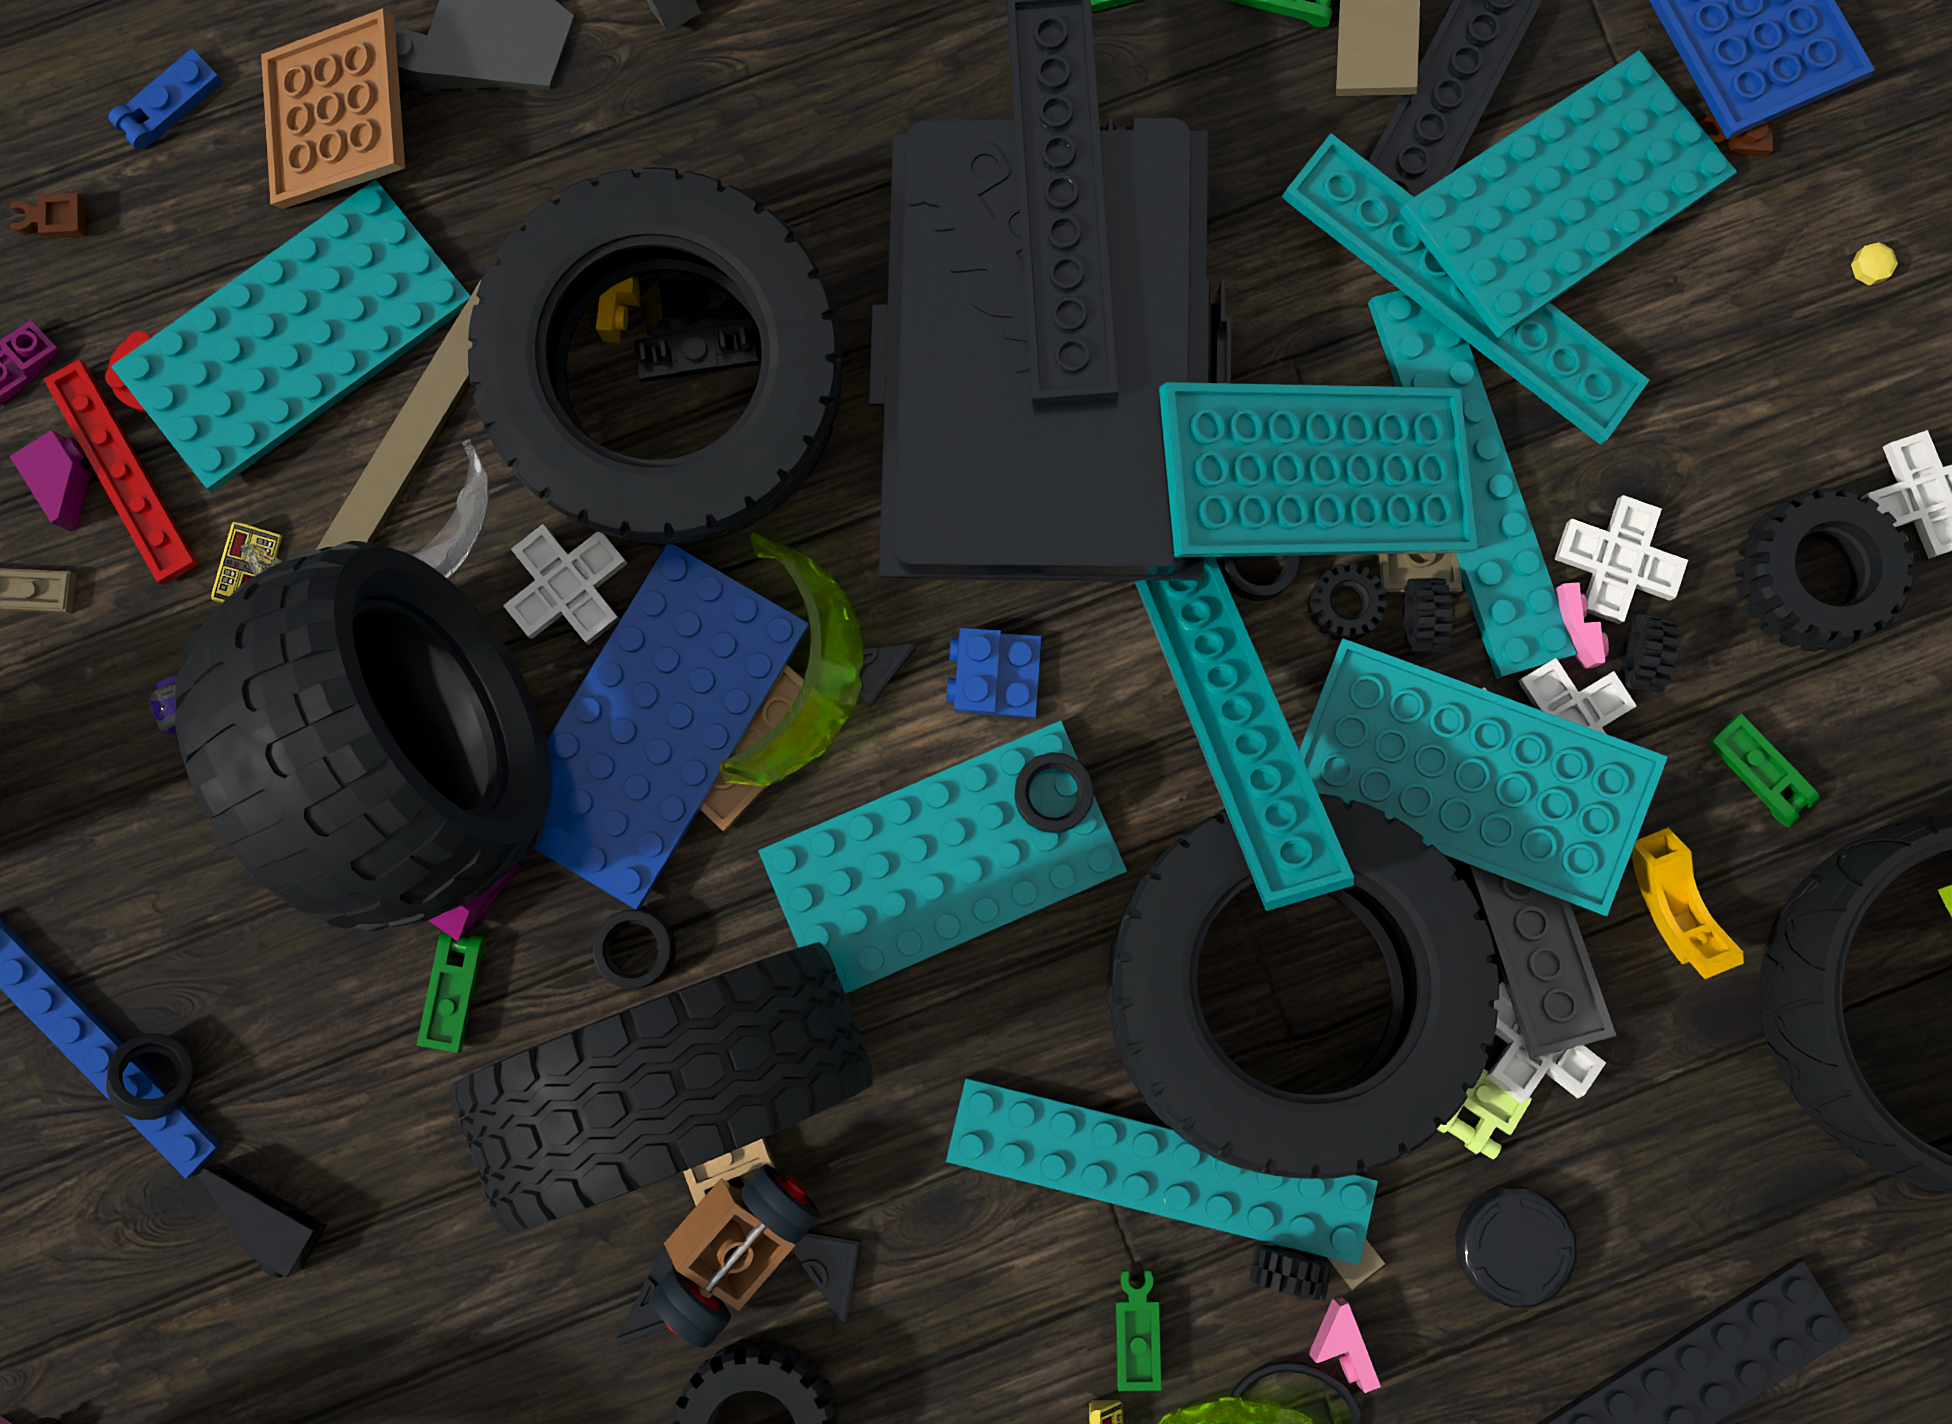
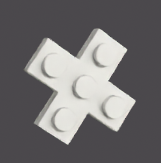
M1928 430L1885 445L1883 450L1897 483L1861 496V500L1869 497L1879 503L1877 510L1882 514L1889 511L1897 520L1893 524L1895 528L1914 522L1929 559L1952 551V465L1942 466Z
M1622 495L1617 499L1607 531L1574 519L1566 523L1555 560L1593 573L1585 595L1588 604V614L1616 624L1623 623L1635 588L1669 601L1676 598L1688 560L1650 547L1662 510L1661 508Z
M542 524L511 548L535 581L503 606L529 638L533 639L564 615L585 643L589 645L621 620L596 590V588L628 564L603 533L597 531L568 554L547 527Z
M1557 658L1518 680V683L1536 709L1604 734L1606 733L1602 728L1603 726L1637 706L1614 671L1578 692Z
M1501 982L1499 984V1000L1494 1001V1009L1498 1010L1495 1034L1508 1043V1045L1486 1077L1520 1104L1528 1100L1545 1073L1575 1097L1580 1098L1584 1096L1606 1062L1584 1045L1530 1059L1505 984Z

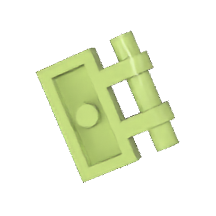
M1483 1069L1475 1087L1472 1089L1468 1088L1466 1092L1468 1098L1462 1105V1107H1465L1481 1118L1478 1124L1473 1128L1457 1118L1462 1109L1461 1107L1446 1125L1441 1124L1437 1130L1442 1133L1450 1132L1464 1141V1146L1473 1153L1478 1154L1481 1152L1493 1160L1498 1156L1502 1147L1490 1138L1495 1127L1511 1135L1532 1098L1529 1097L1526 1102L1520 1104L1486 1077L1489 1071Z

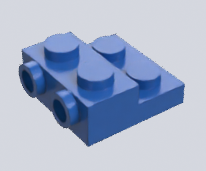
M960 628L959 638L951 637L949 662H957L956 678H948L946 702L954 703V713L1035 719L1041 636L1003 634L999 630Z

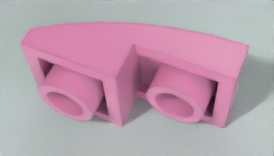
M1580 583L1560 585L1554 590L1564 624L1577 653L1574 656L1584 669L1595 668L1605 663V657H1607L1609 652L1608 637L1606 633H1602L1601 622L1584 623L1588 604L1585 594H1581Z

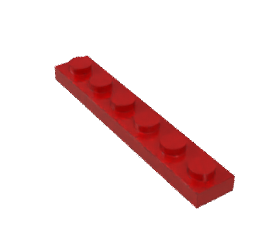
M78 359L44 378L43 380L155 580L165 585L198 566L197 559L87 364Z

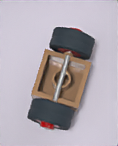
M769 1165L760 1167L741 1191L722 1178L714 1185L664 1243L675 1268L652 1291L650 1301L658 1315L672 1332L700 1348L708 1347L731 1320L730 1312L724 1302L739 1311L796 1246L795 1244L801 1241L808 1230L819 1220L820 1212L807 1195V1190L792 1176H786Z

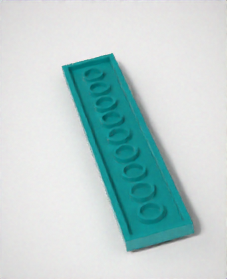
M1332 133L1282 195V199L1601 445L1608 440L1650 381L1551 303L1497 338L1400 214L1399 210L1414 197Z
M1401 290L1372 297L1368 302V306L1396 387L1461 388L1478 550L1469 553H1456L1460 565L1462 581L1495 678L1499 679L1540 667L1555 658L1560 661L1577 655L1564 624L1552 581L1469 343Z
M1204 557L1203 581L1139 580V582H1135L1265 910L1269 911L1354 886V875L1215 557Z
M967 1077L946 1158L948 1163L1360 1265L1378 1183V1180L1359 1174L1340 1178L1302 1179L1274 1176L1241 1169L1200 1151L1177 1135L1172 1128Z

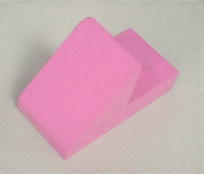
M1338 1296L1331 1301L1309 1355L1316 1363L1345 1353V1356L1340 1357L1339 1360L1348 1382L1356 1381V1384L1362 1391L1367 1393L1381 1386L1350 1305L1342 1296Z

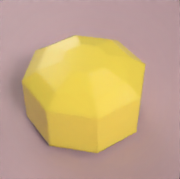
M1878 242L1860 249L1854 257L1851 267L1855 278L1870 286L1884 282L1891 277L1898 263L1893 249Z

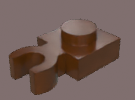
M1713 114L1706 116L1701 122V127H1711L1716 131V136H1708L1717 147L1721 143H1728V154L1768 156L1773 152V120L1728 140Z
M77 192L38 195V206H31L24 201L10 203V209L14 212L26 214L22 222L10 223V228L20 235H31L38 230V234L45 239L85 236V198Z

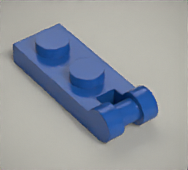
M191 48L127 104H121L113 108L108 115V119L117 130L126 133L127 141L135 149L142 150L159 138L221 85L223 81ZM144 115H147L149 117V119L143 124H139L137 122Z

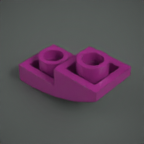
M32 320L0 340V406L33 381L59 352L57 347Z

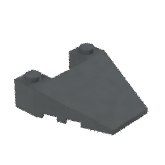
M440 0L427 35L395 26L399 85L427 93H441V89L462 88L464 92H478V88L498 87L501 91L551 90L576 20L575 16L556 0Z

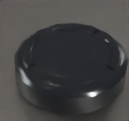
M1522 1186L1496 1187L1477 1196L1462 1213L1455 1234L1456 1256L1466 1279L1488 1299L1510 1308L1535 1307L1556 1297L1570 1281L1577 1260L1576 1234L1566 1213L1549 1197Z

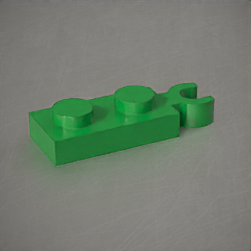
M1149 1268L1144 1269L1143 1283L1139 1286H1133L1129 1283L1128 1270L1122 1269L1120 1283L1123 1290L1127 1293V1299L1115 1300L1118 1391H1161L1158 1299H1147L1146 1297L1152 1289L1153 1276Z

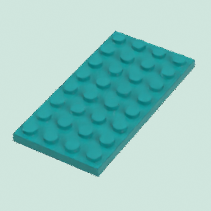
M1637 51L1406 202L1399 212L1492 332L1499 338L1724 184L1737 171L1643 54Z
M375 179L111 367L206 489L214 493L458 316L471 297Z
M1166 382L1159 387L1174 557L1469 553L1478 550L1461 388Z
M1343 638L1299 750L1317 793L1339 796L1346 803L1355 800L1384 811L1385 817L1389 820L1395 817L1412 827L1424 837L1422 842L1427 846L1433 844L1445 856L1603 916H1607L1668 758V756Z
M1061 720L758 850L798 948L820 942L831 955L836 968L833 974L837 973L844 989V994L1127 872L1094 794L1093 804L1084 820L1074 828L1060 833L1041 832L1028 825L1018 813L1014 799L1015 784L1024 765L1036 756L1050 752L1067 754L1078 760ZM1051 768L1040 772L1034 777L1030 784L1029 797L1031 804L1037 812L1046 817L1057 818L1066 815L1074 808L1078 801L1079 791L1076 781L1069 773L1061 769Z

